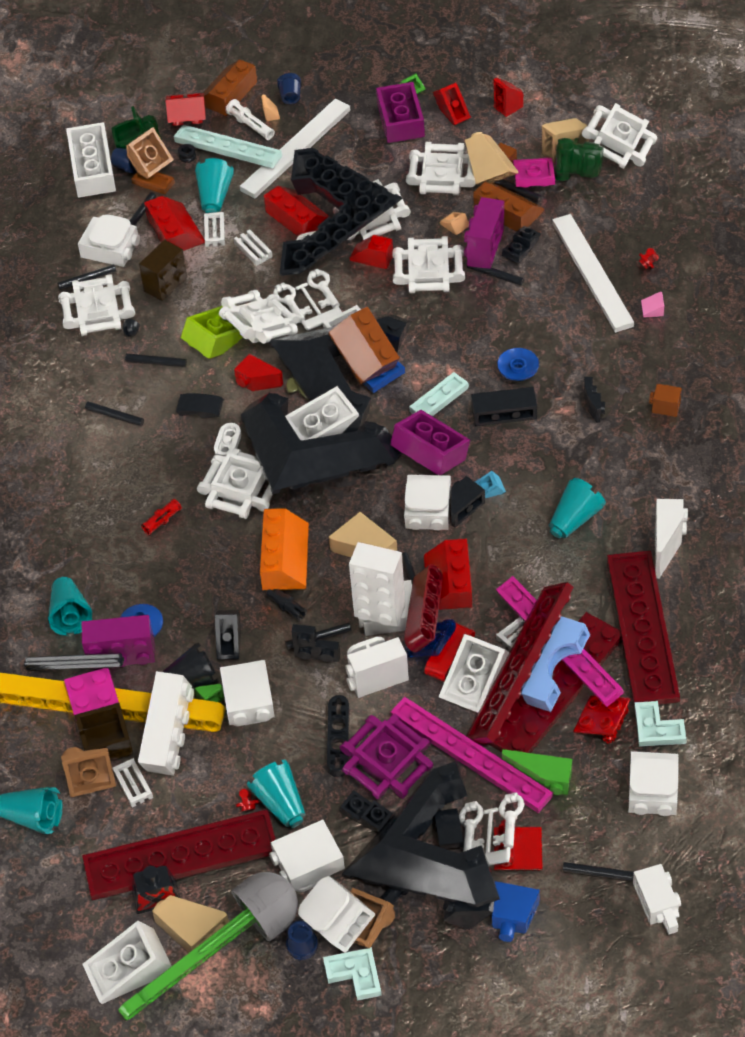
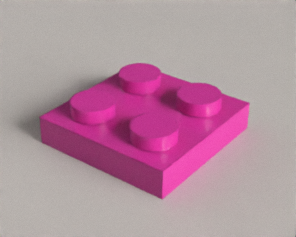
M552 158L513 160V165L518 170V174L515 175L516 187L527 188L530 186L546 187L555 185Z
M108 667L64 679L74 717L76 714L119 703Z

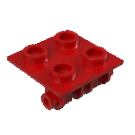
M590 696L573 732L599 734L603 736L604 742L610 744L612 741H615L617 731L621 729L624 717L629 712L628 704L630 698L619 697L606 707L596 696Z
M502 820L499 827H494V836L505 834L506 820ZM515 827L514 845L510 849V860L506 863L494 865V870H543L542 827ZM503 843L494 846V851L506 849Z

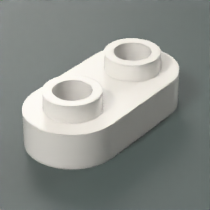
M226 423L220 428L214 445L215 455L226 457L227 453H231L234 448H238L241 430L237 424Z

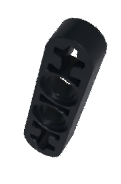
M343 695L333 696L328 703L327 767L329 774L333 777L344 776L345 773L342 772V769L349 761V756L345 755L340 749L337 750L332 747L335 742L343 743L349 740L350 708L348 699ZM337 704H342L341 714H337ZM337 722H342L345 725L341 730H335L332 726ZM336 757H340V768H335Z

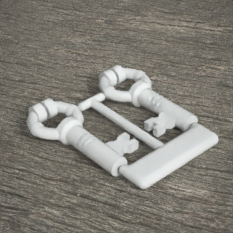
M318 268L309 272L307 277L308 283L294 288L283 282L280 285H276L273 294L278 297L279 302L288 305L291 312L296 313L300 317L299 323H302L307 331L323 325L324 321L342 313L339 308V302L328 287L330 282L329 274ZM321 275L325 278V281H321L318 284H315L312 280ZM310 285L322 291L326 299L318 301V305L321 309L331 305L333 309L321 313L304 287ZM287 289L291 292V295H286L284 298L278 295V293ZM295 289L303 291L318 314L317 316L305 320L304 316L311 314L312 309H310L309 305L304 309L298 308L294 301L296 296Z
M517 792L506 794L499 808L496 807L484 811L477 801L465 803V806L459 813L460 824L465 827L463 852L481 845L484 848L482 843L485 840L483 838L477 841L474 840V830L483 815L489 814L485 853L489 865L509 862L510 849L514 845L515 820H517L525 805L523 798ZM518 802V807L515 811L505 812L506 804ZM477 810V816L474 820H465L466 812ZM499 811L500 815L506 820L505 834L493 836L495 840L493 844L497 846L503 843L506 849L490 852L493 813Z

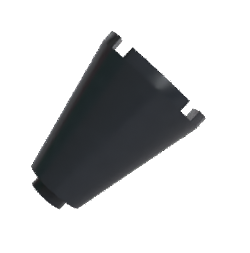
M199 642L194 644L162 671L164 673L184 675L193 689L199 686L219 683L218 678L213 679V675L216 672L204 650L201 652L198 650V647L201 646Z

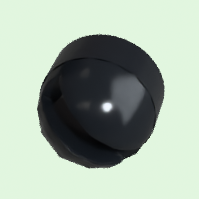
M125 320L123 324L124 334L129 337L135 336L139 331L140 324L135 320Z

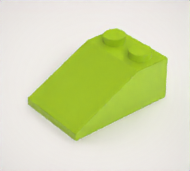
M223 306L187 317L181 339L186 341L189 346L194 347L209 359L224 354L243 338L238 329L227 319L224 320L219 316V311Z

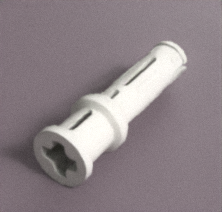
M233 99L227 104L226 113L236 117L239 123L247 124L266 140H270L274 136L275 131L253 116L249 108L241 106L238 100Z

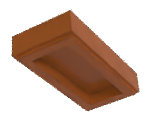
M136 172L132 177V184L164 195L175 183L174 177L156 172L149 178H145Z

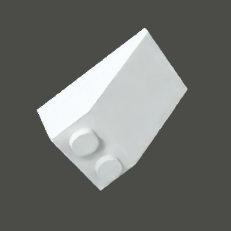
M338 386L285 417L299 439L307 440L342 434L359 417V413Z
M657 499L655 573L658 579L680 547L682 535H686L688 508H683V499Z
M464 634L439 698L478 713L509 652Z
M140 921L135 922L82 964L101 1004L151 983L172 967L154 928Z

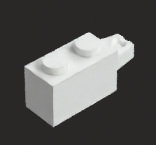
M662 864L635 871L633 885L650 925L663 922L668 935L678 932L676 918L679 917L678 909L681 906V900L678 893L672 890V879L669 872L664 871Z

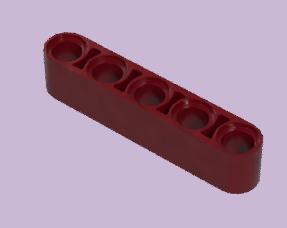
M430 564L413 578L404 641L406 646L416 653L435 639L443 575L434 564Z

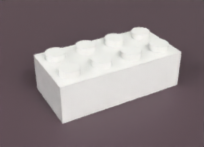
M104 122L66 128L78 198L115 192L116 188Z
M358 542L349 562L354 617H358L361 620L379 622L386 626L392 625L397 627L405 608L402 552Z
M156 671L138 763L147 772L174 776L175 769H179V748L183 747L185 741L183 728L184 724H188V704L192 702L194 696V689L184 675Z

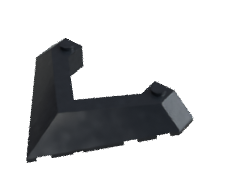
M315 148L294 150L291 181L297 194L318 193L335 206L339 212L332 218L328 217L317 226L318 230L311 236L307 235L302 240L283 242L280 275L300 274L308 270L323 256L402 200V197L398 194H392L387 188L376 182H371L369 178L353 169L338 164V161L320 154Z
M396 315L375 318L398 353L412 321ZM334 327L271 339L268 343L272 348H275L280 360L287 370L291 371L292 377L309 401L338 386L359 413V417L343 433L358 431L369 414L371 398L351 391L335 362L334 357L340 356L341 353L328 334Z
M269 392L249 404L241 414V420L245 423V430L249 439L252 440V447L260 466L263 467L265 478L270 483L272 494L280 493V489L287 487L296 489L312 483H320L348 476L349 472L354 470L364 472L376 469V465L386 463L387 466L392 465L402 455L399 450L390 445L392 435L386 427L375 422L365 421L359 430L355 432L300 440L285 417L288 414V398L276 393Z
M454 761L434 768L389 819L380 832L374 836L344 870L342 877L349 879L357 877L361 878L363 882L380 886L387 885L393 889L424 896L426 893L436 895L438 899L456 902V900L467 902L468 906L480 907L500 900L482 845L456 853L417 840L420 834L424 835L433 822L432 818L438 810L441 811L447 803L468 796L458 762Z

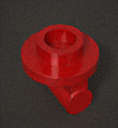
M653 248L647 249L645 255L639 254L641 257L639 262L646 269L649 267L653 269L655 267L652 263L657 261L659 256Z
M241 789L239 796L242 798V802L237 803L236 808L241 807L242 811L256 809L255 804L259 803V799L252 800V792L249 789Z

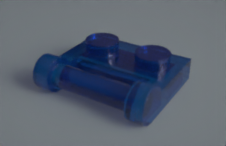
M446 619L443 622H437L436 631L441 632L435 633V639L417 653L412 652L406 646L404 650L407 657L438 656L456 629L455 621L453 619Z

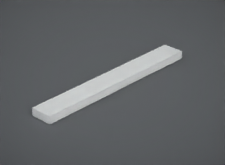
M334 99L280 149L282 157L274 168L261 166L240 185V191L254 199L257 198L293 164L294 150L311 148L350 112V106Z
M568 214L552 219L555 230L614 332L634 327L632 317L572 215Z

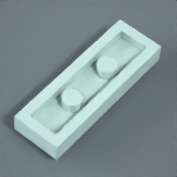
M453 372L410 405V412L414 414L419 410H423L429 415L434 416L469 388V383Z

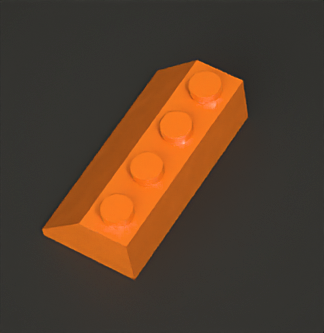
M286 508L264 509L260 563L262 590L306 589L309 523Z

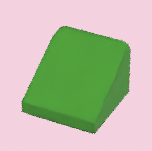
M417 74L399 83L413 82L417 94L426 90Z
M221 684L194 688L196 699L221 702L225 699Z

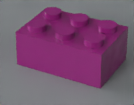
M409 82L376 88L377 106L387 143L425 137L424 118L414 83Z
M481 197L479 204L474 207V218H470L469 230L465 231L464 242H467L464 257L467 258V266L490 269L504 232V201Z
M419 410L395 424L390 445L433 473L442 475L466 460L470 439L423 410Z
M149 615L81 621L82 646L85 655L121 653L122 657H124L123 666L121 667L134 664L145 665L155 662V640Z

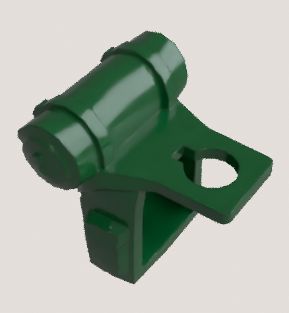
M134 106L131 107L134 119L126 120L111 128L112 137L117 148H126V145L152 127H154L162 140L155 117L148 115L141 118Z
M569 138L558 139L554 167L555 179L566 181L570 178V174H579L582 177L588 178L598 177L602 168L604 147L590 142L578 143L579 138H575L574 141Z

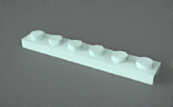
M182 125L173 136L176 143L191 144L195 148L269 168H274L282 157L281 150L187 125Z

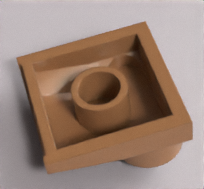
M154 127L126 145L127 157L136 171L145 178L151 177L174 160Z
M73 747L67 749L62 754V764L71 797L116 787L108 748L83 751L80 748Z
M352 888L351 893L375 913V916L354 942L362 947L370 948L382 928L388 927L395 918L394 905Z

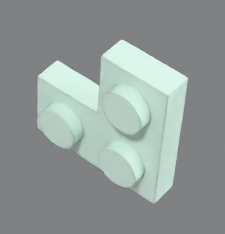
M658 701L635 702L634 709L639 747L686 744L684 719L660 721Z
M372 948L323 957L328 984L353 979L357 1001L382 996Z

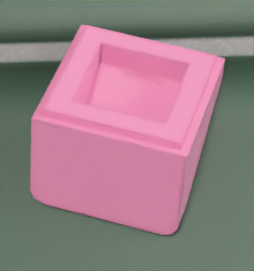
M662 292L641 300L643 317L664 316Z

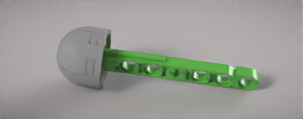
M260 872L248 877L231 890V893L243 912L144 987L139 993L127 1000L118 1009L122 1017L126 1021L134 1017L250 926L254 925L269 942L282 933L293 922L298 909L297 895L291 883L279 874Z

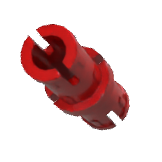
M172 499L163 508L154 511V515L141 524L143 531L147 535H151L162 524L166 525L169 519L182 509L180 503L176 499ZM167 512V514L164 517H162L159 521L156 522V520L160 516Z

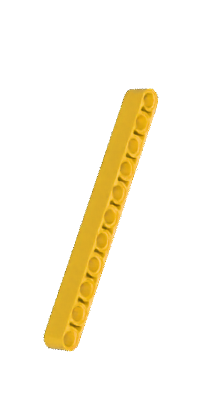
M0 673V703L73 713L64 681ZM115 688L124 720L146 723L152 693ZM193 699L188 704L189 721L187 725L184 724V728L209 732L219 731L226 711L225 706L215 701Z

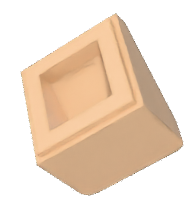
M262 95L261 100L265 120L273 121L280 119L277 106L266 95Z
M452 212L440 221L443 227L455 235L460 234L469 227V221L465 213Z

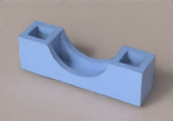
M561 616L560 620L553 626L551 637L542 648L541 657L534 663L530 678L522 686L521 694L527 704L549 712L552 711L561 693L556 682L552 679L553 670L563 658L573 654H581L590 636L584 623Z

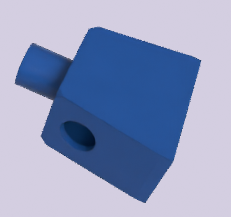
M495 881L500 900L494 901L492 927L500 929V940L511 942L515 932L521 934L527 932L539 906L540 890Z

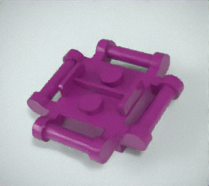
M393 714L387 721L384 720L383 722L375 716L369 715L365 720L366 723L348 742L344 741L340 745V750L345 755L352 757L344 765L342 772L347 776L351 775L370 790L373 793L372 796L377 800L385 794L389 787L399 798L404 799L414 783L434 766L432 761L422 754L430 746L431 741L426 737L422 738L400 721L401 718L396 714ZM373 729L374 731L370 734V736L358 748H355L357 744ZM416 761L419 766L402 784L398 782L397 779ZM358 764H361L363 766V770L367 774H369L379 783L382 781V783L380 785H377L374 781H372L360 770H358L356 766Z

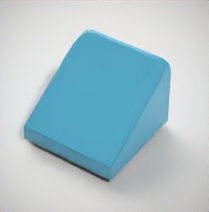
M493 471L475 481V483L485 489V498L501 495L506 492L500 477Z

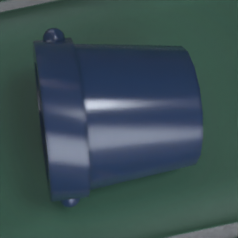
M294 73L281 75L277 79V85L283 103L289 105L297 103L300 100L301 78Z
M126 148L114 149L111 155V164L128 173L135 174L137 171L127 157Z
M297 921L288 929L286 947L289 955L298 960H306L311 958L318 949V939L311 926L304 921Z

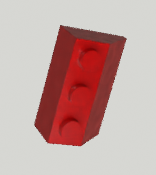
M278 185L264 195L266 213L297 237L303 233L317 231V226L330 217L304 196L298 195L294 189Z
M164 196L144 202L147 220L161 242L166 240L183 249V251L205 243V239L183 203Z
M467 538L444 540L424 554L425 568L430 564H434L443 575L439 610L472 608Z

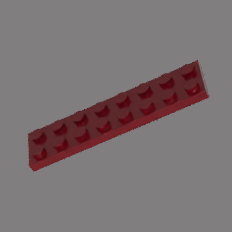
M651 550L607 555V564L621 631L633 704L635 705V702L658 701V705L680 702V693Z
M564 582L546 586L541 591L466 737L477 744L493 743L499 738L501 734L500 729L503 723L510 717L511 708L514 702L519 699L523 684L530 678L534 663L541 657V650L550 639L553 626L560 620L563 607L571 599L570 594L574 588L571 584Z
M586 612L578 621L584 623L590 633L584 649L601 666L621 642V631ZM562 660L559 661L553 670L552 679L556 682L561 693L552 711L549 712L527 704L521 694L511 708L510 717L503 723L499 738L493 743L486 744L500 752L504 749L532 753L585 687V684Z
M268 809L82 855L93 901L132 891L133 874L143 871L148 866H167L176 880L270 856L269 853L272 852L271 842L276 839Z

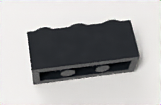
M534 387L471 394V408L475 427L537 419V402Z

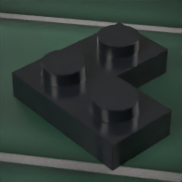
M293 624L291 633L295 657L304 660L315 659L324 662H339L341 655L339 642L317 640L315 626Z

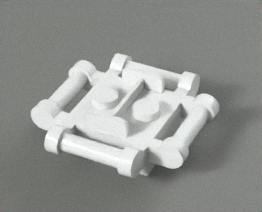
M615 103L612 110L601 105L596 106L590 123L582 131L584 138L595 140L594 143L599 144V146L601 143L623 155L624 157H621L604 148L603 156L619 164V167L622 169L625 168L629 159L633 160L636 166H643L648 151L657 140V136L646 129L649 120L645 118L643 120L620 108V105ZM604 117L606 121L599 132L595 128L599 120ZM640 138H643L645 143L638 153L634 149Z
M426 142L425 153L411 150L409 153L410 167L409 173L406 176V183L409 185H419L420 194L452 193L453 196H459L461 187H474L476 184L469 155L464 154V143L455 145ZM433 151V152H458V153H457V154H447V153H431V152ZM418 162H423L422 176L416 175ZM468 164L467 176L462 177L463 166Z
M379 179L373 181V183L376 182L382 186ZM397 183L383 186L392 194L401 196ZM402 199L396 203L397 208H389L347 240L354 239L357 234H361L362 239L365 240L372 235L381 236L393 230H401L397 218H405L410 215L411 211ZM336 207L333 209L334 215L339 212Z
M442 236V238L438 239L408 238V250L396 247L392 251L395 265L393 283L397 285L409 284V294H413L415 291L443 290V292H450L449 283L465 280L462 260L464 247L455 245L453 248H448V236ZM448 258H454L455 271L453 273H449ZM402 260H408L409 274H403Z
M112 274L87 281H72L74 293L62 292L58 296L64 315L63 327L65 329L80 327L81 336H87V333L114 328L120 330L122 329L120 320L132 318L135 315L134 307L131 305L129 282L122 281L114 286ZM116 295H122L124 306L122 310H118ZM71 303H76L78 318L72 317Z
M251 290L248 294L232 298L230 296L222 298L221 303L223 307L219 311V316L222 319H227L240 331V335L243 338L249 339L252 343H268L274 338L295 335L298 332L296 324L300 320V317L296 313H291L278 301V297L274 294H270L266 299H262L258 290ZM249 301H250V303L236 306V305H238V304H242V303H245V302H249Z
M234 448L231 453H227L226 457L220 455L213 456L211 460L212 465L203 481L197 486V491L200 494H209L205 503L206 508H217L238 514L239 517L244 519L248 518L252 506L264 512V509L269 508V502L273 496L270 490V483L262 498L257 497L266 480L263 467L260 466L257 456L243 453L237 448ZM222 497L223 501L217 500V498Z

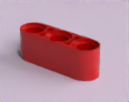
M453 622L428 659L424 673L445 682L464 634L475 638V631Z

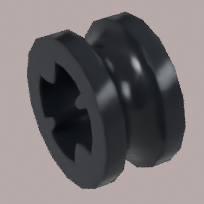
M184 144L179 147L180 161L190 163L195 160L196 153L193 145Z

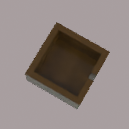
M163 240L139 263L144 292L163 301L168 295L172 294L178 285L186 280L187 272L184 264L183 249Z
M120 703L75 715L84 751L108 748L110 761L133 755Z

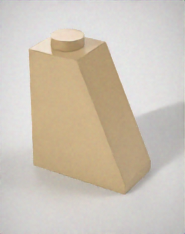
M577 118L542 125V154L547 158H552L555 164L558 139L569 138L574 141L575 138H579L578 143L584 144V142H589V139L582 136V131L587 125Z
M477 132L473 133L471 138L465 139L477 185H482L485 181L495 183L518 174L516 167L490 135Z
M361 512L329 536L330 550L348 557H352L358 542L397 551V540Z
M169 895L165 900L159 901L154 910H152L155 923L188 953L229 923L228 915L224 911Z

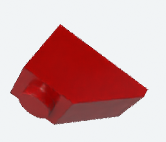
M499 78L493 79L494 108L505 117L521 109L524 98L522 90L510 82Z
M457 82L433 92L440 111L453 125L471 118Z
M372 235L356 244L349 259L353 262L387 269L393 258V239Z
M248 354L234 369L236 383L240 387L251 391L278 388L284 385L281 370L251 354Z

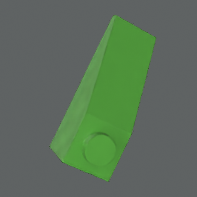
M502 750V760L553 792V795H568L573 759Z

